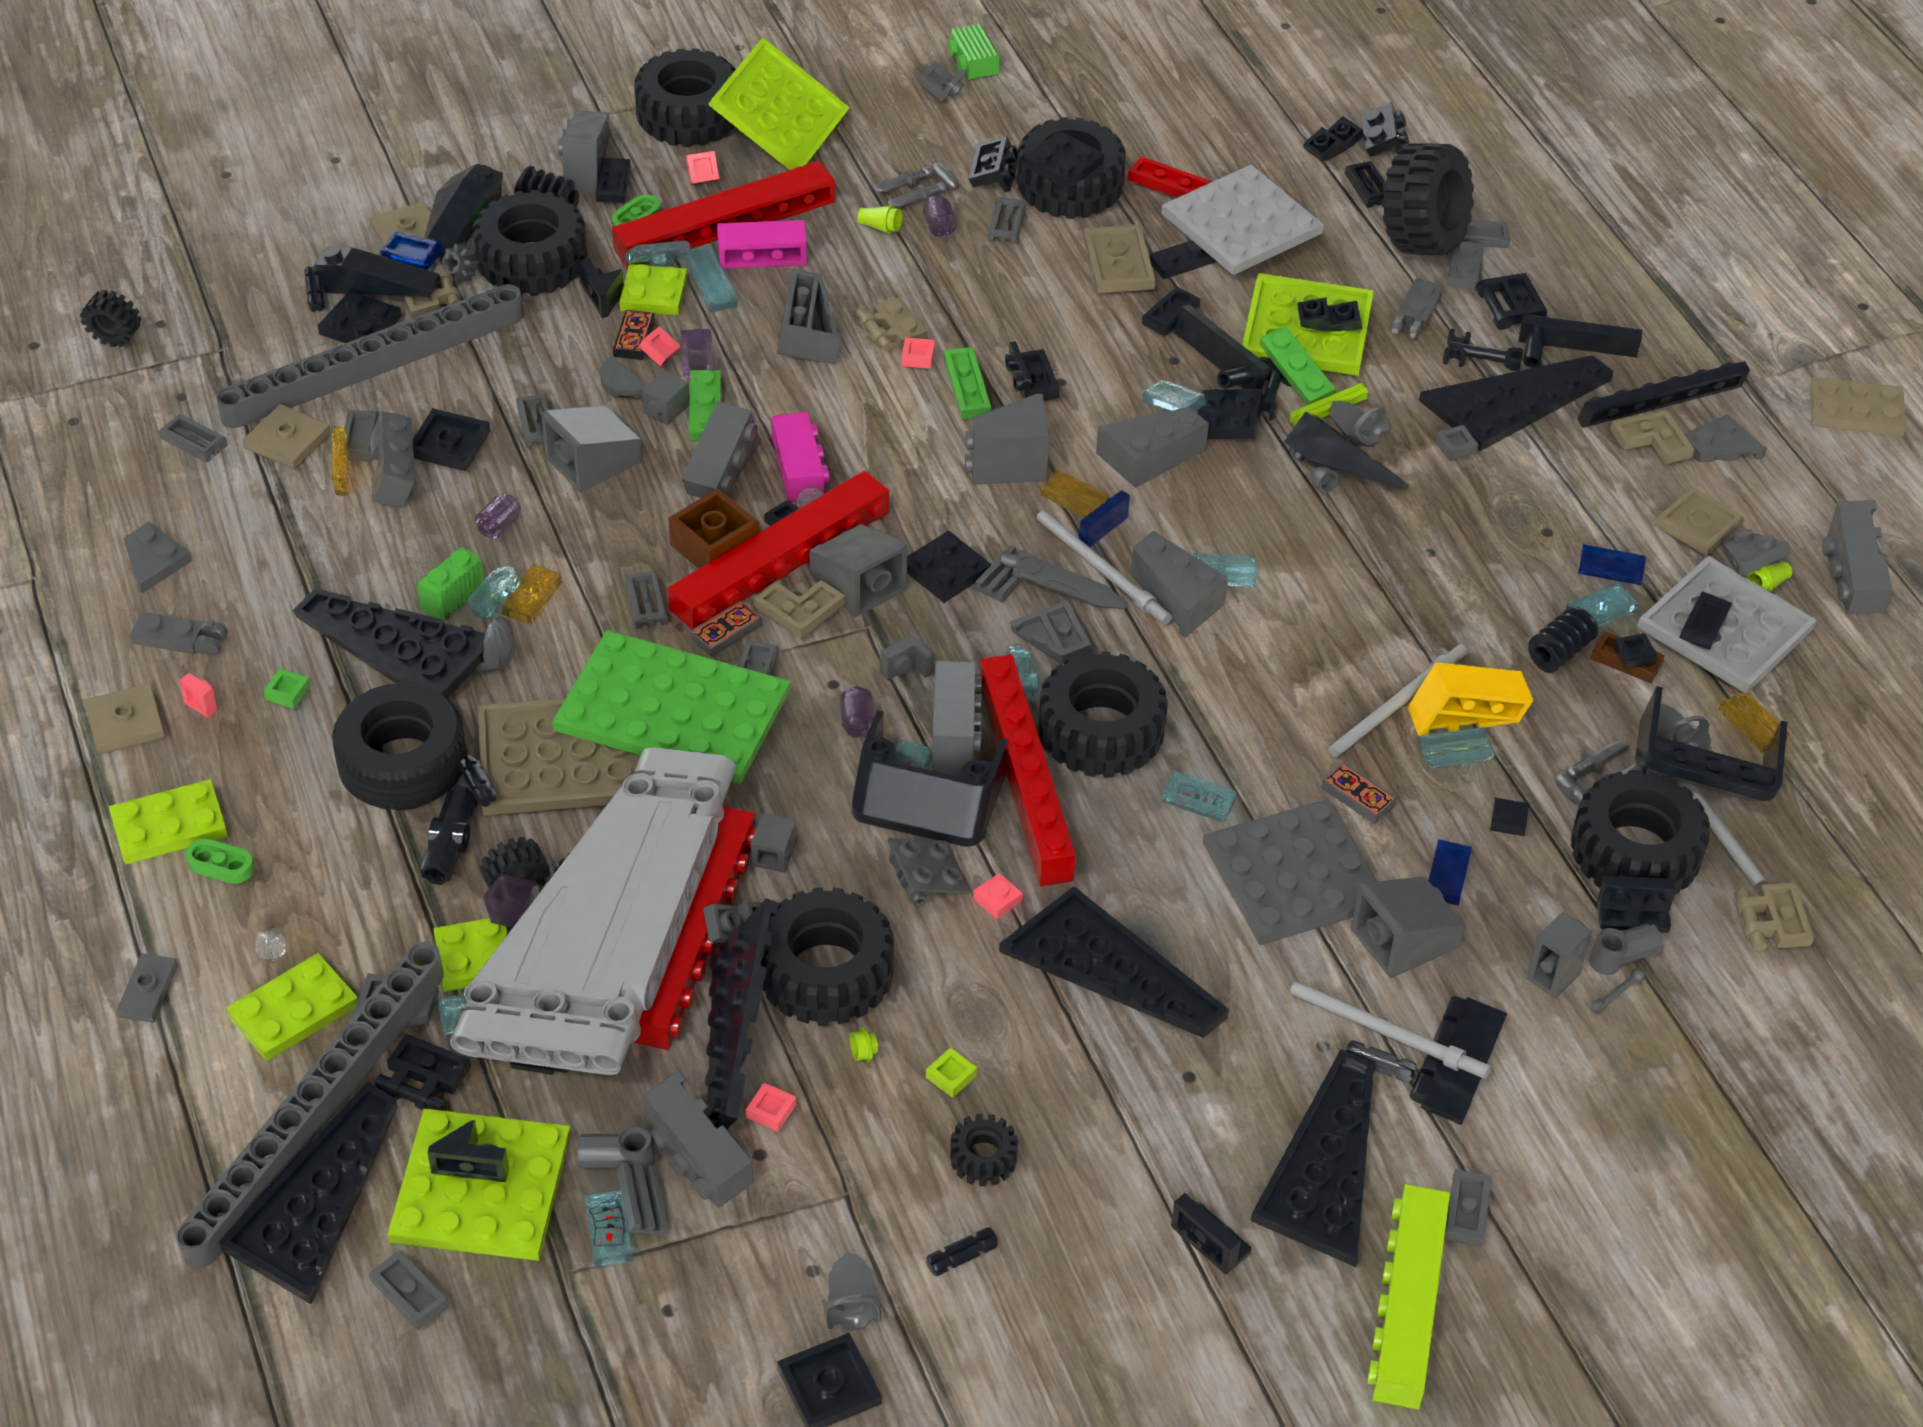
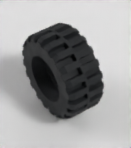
M681 48L675 52L666 51L662 52L659 57L654 56L650 58L648 63L645 62L635 77V105L639 125L650 136L653 135L656 140L660 142L667 141L669 145L677 146V144H682L684 147H692L693 144L702 146L707 145L709 141L716 142L720 140L722 135L727 136L735 126L708 104L736 69L721 55L717 57L714 52L708 50L702 52L696 48H692V50Z
M1068 117L1060 118L1057 121L1053 119L1047 120L1044 125L1038 124L1033 127L1019 144L1017 164L1018 189L1031 206L1035 205L1038 211L1043 213L1049 212L1051 216L1059 217L1061 215L1066 216L1068 219H1074L1075 216H1081L1082 218L1090 217L1092 213L1097 215L1103 212L1106 207L1110 208L1123 192L1126 163L1125 147L1115 133L1112 134L1111 129L1106 126L1101 127L1098 122L1092 120L1088 122L1084 121V118L1077 117L1076 120L1068 119ZM1059 130L1104 154V163L1069 190L1023 166L1024 156Z
M1411 143L1398 151V154L1391 161L1392 166L1387 170V180L1383 186V221L1387 226L1386 233L1391 238V243L1405 254L1447 255L1462 243V238L1467 234V226L1472 218L1471 209L1474 205V200L1472 199V192H1474V184L1471 181L1472 171L1468 168L1469 162L1463 155L1464 153L1451 144Z
M531 190V193L518 191L511 196L503 195L499 197L498 201L495 202L493 200L485 209H482L477 216V220L474 222L473 238L475 254L479 261V272L493 286H517L521 291V295L529 293L530 296L538 295L540 292H546L547 294L554 292L555 288H564L570 283V280L574 281L579 276L578 261L587 258L583 216L567 199L562 196L557 198L554 193L546 192V194H543L538 190Z
M1101 651V654L1093 655V652L1083 653L1081 658L1074 656L1064 661V666L1059 664L1051 671V675L1045 679L1042 691L1040 692L1038 730L1043 746L1049 753L1052 752V757L1060 764L1066 763V767L1076 773L1078 770L1083 771L1085 776L1095 777V774H1103L1104 778L1114 777L1115 773L1129 774L1133 772L1134 767L1138 769L1149 763V759L1155 757L1159 752L1165 735L1168 699L1166 698L1164 685L1159 682L1157 675L1151 669L1147 671V666L1138 660L1133 662L1129 656L1124 654L1114 656L1111 655V652ZM1093 707H1106L1117 710L1126 715V717L1115 721H1097L1087 718L1079 712Z
M1629 770L1627 774H1622L1620 771L1610 774L1608 779L1605 777L1599 779L1592 787L1586 790L1579 803L1571 835L1572 855L1575 862L1581 865L1580 870L1588 879L1591 877L1594 879V884L1601 888L1604 876L1674 879L1676 888L1674 895L1680 893V890L1687 888L1693 882L1694 877L1698 875L1710 837L1709 818L1698 798L1693 799V793L1685 786L1682 788L1678 786L1676 780L1667 777V779L1658 776L1659 773L1651 771L1648 774L1640 773V770ZM1626 826L1643 828L1659 836L1664 843L1654 845L1637 843L1621 835L1616 828Z
M823 887L813 888L810 893H805L803 890L793 894V899L791 900L785 898L779 903L777 915L769 918L767 931L772 932L773 937L771 946L766 949L765 955L761 960V965L766 967L762 990L766 992V998L772 1005H779L780 1012L789 1017L796 1015L798 1021L809 1024V1021H817L818 1025L828 1026V1022L838 1021L839 1025L850 1022V1017L855 1016L858 1019L867 1014L868 1007L870 1006L872 1009L877 1007L883 1000V995L888 993L894 973V936L887 917L882 912L879 913V908L868 900L865 903L863 896L854 892L846 894L840 888L833 887V891H823ZM819 945L839 946L855 955L848 962L835 967H815L797 958L804 950Z

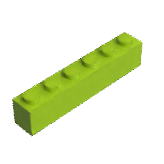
M1405 1184L1402 1199L1394 1198L1391 1220L1398 1221L1397 1230L1390 1229L1386 1252L1393 1253L1392 1262L1385 1261L1382 1284L1389 1285L1387 1295L1380 1294L1377 1317L1384 1318L1383 1328H1375L1372 1350L1379 1351L1378 1361L1371 1360L1367 1384L1374 1385L1372 1401L1420 1409L1425 1389L1450 1192Z

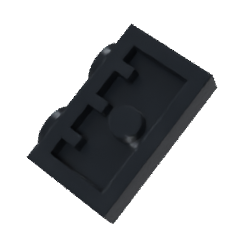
M1008 136L977 144L968 177L972 187L990 185L995 181H999L1004 192L1011 191L1018 162V149L1015 145L1012 146Z
M1604 876L1597 899L1600 928L1627 930L1648 923L1649 925L1654 924L1660 932H1669L1671 928L1669 911L1676 891L1675 880Z
M1186 1193L1174 1201L1171 1227L1224 1274L1227 1275L1251 1254V1246L1212 1214L1202 1203L1195 1202Z

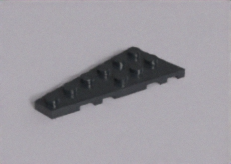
M1591 355L1420 392L1419 401L1451 428L1464 425L1478 443L1477 449L1482 451L1610 382L1614 371Z
M314 588L293 609L296 618L393 682L422 685L439 692L446 698L484 661L483 642L486 633L474 631V628L462 624L458 627L443 623V620L398 608L393 611L382 608L378 603L369 601L368 604L351 600L350 596Z
M1074 886L999 943L1000 953L1202 1038L1228 1018L1229 1009Z
M768 898L759 905L738 929H734L731 932L729 939L720 948L714 950L710 959V967L712 968V982L709 987L711 1011L707 1021L708 1026H710V1040L706 1049V1054L709 1056V1070L705 1078V1084L708 1086V1100L706 1102L708 1108L704 1110V1114L717 1129L723 1125L727 1130L738 1119L746 1078L744 1074L740 1073V1068L745 1061L746 1055L751 1052L753 1040L746 1037L749 1022L754 1023L757 1021L766 974V967L761 965V960L765 955L766 949L771 946L773 933L767 931L769 918L777 915L779 906L778 902Z
M1340 1049L1252 1212L1251 1221L1356 1267L1374 1063Z
M367 1082L219 1241L221 1251L307 1303L312 1304L398 1108L396 1098Z

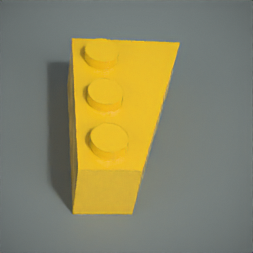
M1435 662L1407 708L1418 736L1429 735V730L1446 727L1449 732L1459 731V726L1475 723H1477L1479 728L1519 723L1533 702V697L1521 671Z

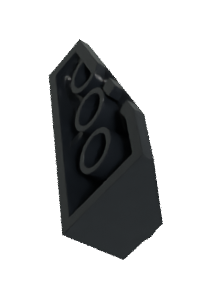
M326 247L314 264L325 293L347 294L350 290L367 295L430 297L441 280L439 273L352 247Z

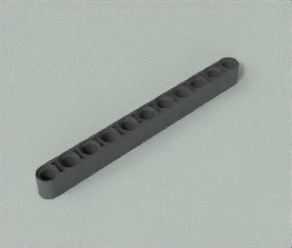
M502 285L220 390L216 396L221 422L228 428H238L267 417L279 404L289 408L295 407L516 324L523 318L521 291L514 285Z
M427 941L419 942L406 952L181 1224L177 1231L176 1239L185 1263L190 1267L204 1268L216 1260L222 1252L219 1241L305 1150L444 978V969L440 951L435 944ZM320 1098L317 1101L310 1102L313 1099ZM292 1126H297L296 1128H294V1129H292V1130H287L288 1128H290V1127H292ZM274 1154L270 1158H264L267 1155ZM245 1183H251L246 1187H240ZM221 1212H227L225 1215L215 1217ZM198 1241H203L200 1245L191 1246Z

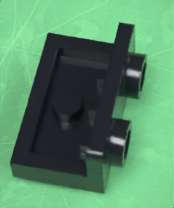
M1392 102L1378 108H1373L1361 115L1365 149L1370 157L1395 146L1400 151L1409 143L1408 135L1404 129V126H1407L1404 114L1401 110L1397 111Z
M1016 341L1010 342L1009 353L1005 354V364L1007 371H1012L1015 391H1020L1022 399L1035 394H1043L1044 400L1059 398L1060 388L1044 349L1020 353Z

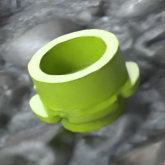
M860 1027L859 1031L850 1033V1049L854 1060L871 1062L873 1054L878 1053V1042L874 1032L869 1033L864 1027Z

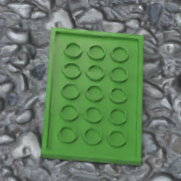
M606 630L554 717L552 727L553 731L640 756L646 748L722 755L733 761L736 766L732 782L741 784L791 690V681Z

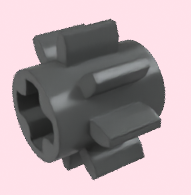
M461 243L454 244V248L445 249L446 253L442 260L443 268L451 275H455L456 281L466 280L467 276L476 275L475 270L478 267L479 261L474 253V248L466 249V244Z

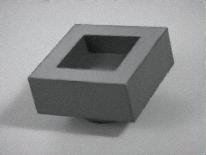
M1464 425L1436 433L1435 442L1449 461L1477 453L1478 443Z

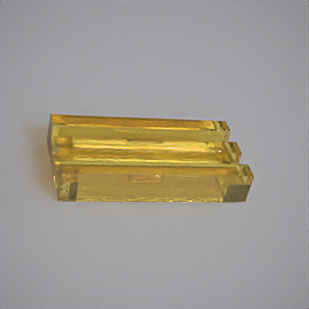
M333 426L332 481L337 496L348 495L349 443L345 433V426Z
M1060 470L1055 472L1054 478L1050 477L1048 479V485L1043 484L1041 486V496L1091 521L1110 501V495Z
M1741 692L1722 701L1719 711L1761 753L1765 752L1779 722L1749 693ZM1739 702H1741L1751 713H1749ZM1759 722H1761L1772 734H1770ZM1787 731L1786 741H1787L1788 736H1789V732H1788V731Z

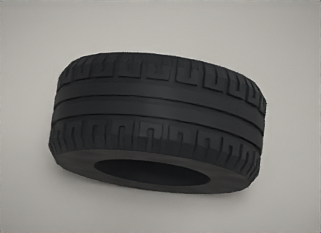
M395 683L382 685L357 696L341 712L335 722L332 734L336 765L342 784L354 797L371 806L388 810H406L430 804L447 793L463 774L459 767V761L465 759L467 754L461 716L455 705L448 698L422 685ZM397 739H416L424 742L418 748L400 754H386L376 751L383 744Z

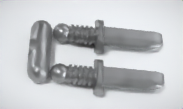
M937 162L931 168L924 167L912 172L903 170L900 176L877 183L873 188L878 192L889 191L906 184L913 188L916 186V182L929 178L932 174L941 181L938 184L925 188L919 185L916 187V191L893 198L887 202L889 205H894L895 208L919 200H922L925 204L929 203L931 197L945 193L947 188L949 190L957 189L958 181L949 168L946 169L941 163Z
M1620 740L1607 745L1594 754L1590 751L1582 753L1581 761L1574 764L1573 767H1569L1566 773L1560 772L1555 776L1556 784L1563 790L1569 800H1574L1579 804L1586 790L1574 779L1590 770L1596 773L1603 769L1602 764L1627 750L1630 745ZM1637 763L1622 771V774H1627L1629 770H1640V773H1647ZM1608 772L1604 777L1608 779L1609 775L1613 774V772Z

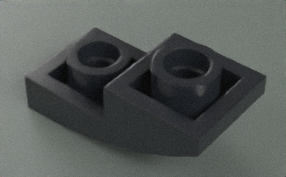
M1342 116L1328 130L1321 127L1303 144V148L1320 160L1326 161L1343 153L1364 136L1363 129Z
M1324 297L1297 303L1301 327L1320 331L1362 329L1357 301L1328 306L1327 298Z

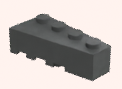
M936 661L932 771L958 777L963 765L973 761V752H980L982 676L975 675V662Z

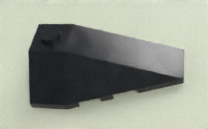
M477 163L449 178L436 193L422 243V250L443 257L446 253V248H454V244L463 243L473 232L474 222L477 220V216L482 209H485L493 200L495 202L498 201L499 197H501L503 172Z
M1305 411L1284 441L1290 446L1288 452L1302 462L1307 458L1320 464L1406 490L1409 486L1408 483L1376 460H1372L1370 455L1363 449L1346 441L1348 438L1309 412Z

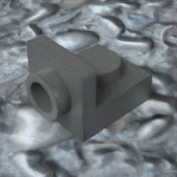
M912 634L881 650L880 673L888 681L898 675L907 673L911 668L915 667L926 678L931 675L932 652L926 644H922Z

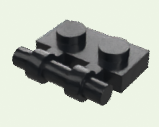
M405 1034L387 1060L388 1069L394 1071V1075L390 1078L380 1074L375 1081V1087L385 1091L396 1098V1100L403 1098L415 1103V1108L420 1110L433 1109L444 1111L447 1100L436 1095L439 1090L454 1094L471 1068L470 1059ZM412 1078L424 1083L421 1089H418L407 1083Z

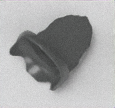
M1345 401L1332 402L1330 415L1333 422L1357 445L1370 447L1377 443L1381 432L1391 429V424L1386 416L1387 412L1383 407H1376L1364 413L1360 408ZM1377 412V415L1373 420L1371 418V415Z
M502 616L494 618L487 631L482 632L486 633L483 642L484 661L476 668V671L480 674L485 673L487 670H503L514 656L515 645L510 621Z
M1661 704L1657 729L1658 737L1694 747H1705L1711 744L1709 735L1710 725L1705 717L1691 716L1684 718L1674 708ZM1692 721H1700L1699 726L1695 730L1688 724Z
M849 1252L845 1253L843 1257H840L834 1263L829 1273L828 1302L824 1308L828 1329H832L835 1324H840L850 1331L864 1329L872 1320H875L877 1323L881 1320V1305L877 1300V1290L873 1283L871 1270L858 1255Z

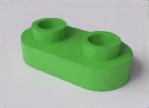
M649 194L635 197L613 213L612 227L660 212V200L656 196Z
M200 839L191 843L185 852L188 868L202 876L231 884H238L248 880L254 872L251 854L239 847L211 839Z

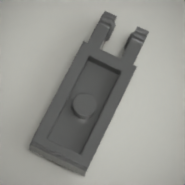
M1416 278L1397 313L1392 326V333L1399 334L1404 324L1411 326L1409 338L1416 340L1421 330L1425 329L1442 296L1444 286Z
M141 612L130 633L131 642L136 645L195 654L196 652L215 655L221 649V644L218 640L222 641V639L226 638L228 629L222 623L210 620L204 623Z

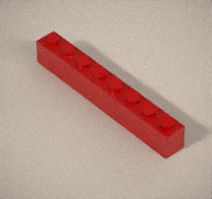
M820 161L794 168L613 226V250L627 269L629 264H647L718 241L717 224L779 221L834 203L835 179Z
M865 470L669 586V610L690 629H695L738 601H744L755 593L761 592L765 587L778 579L786 577L793 570L809 563V550L817 545L823 544L860 524L868 526L874 521L883 518L889 513V489Z
M1013 654L980 659L981 693L997 746H999L1001 738L1008 740L1006 776L1039 886L1073 882L1075 852Z
M723 806L724 817L718 823L717 838L654 1003L649 1011L643 1010L639 1020L641 1033L634 1043L669 1051L673 1038L680 1037L684 1024L685 1009L690 1010L693 1005L695 984L697 981L701 982L706 971L705 959L708 954L714 952L717 944L709 942L703 908L712 904L728 905L729 900H735L739 888L738 878L740 874L746 873L749 865L750 856L748 853L757 829L755 813Z

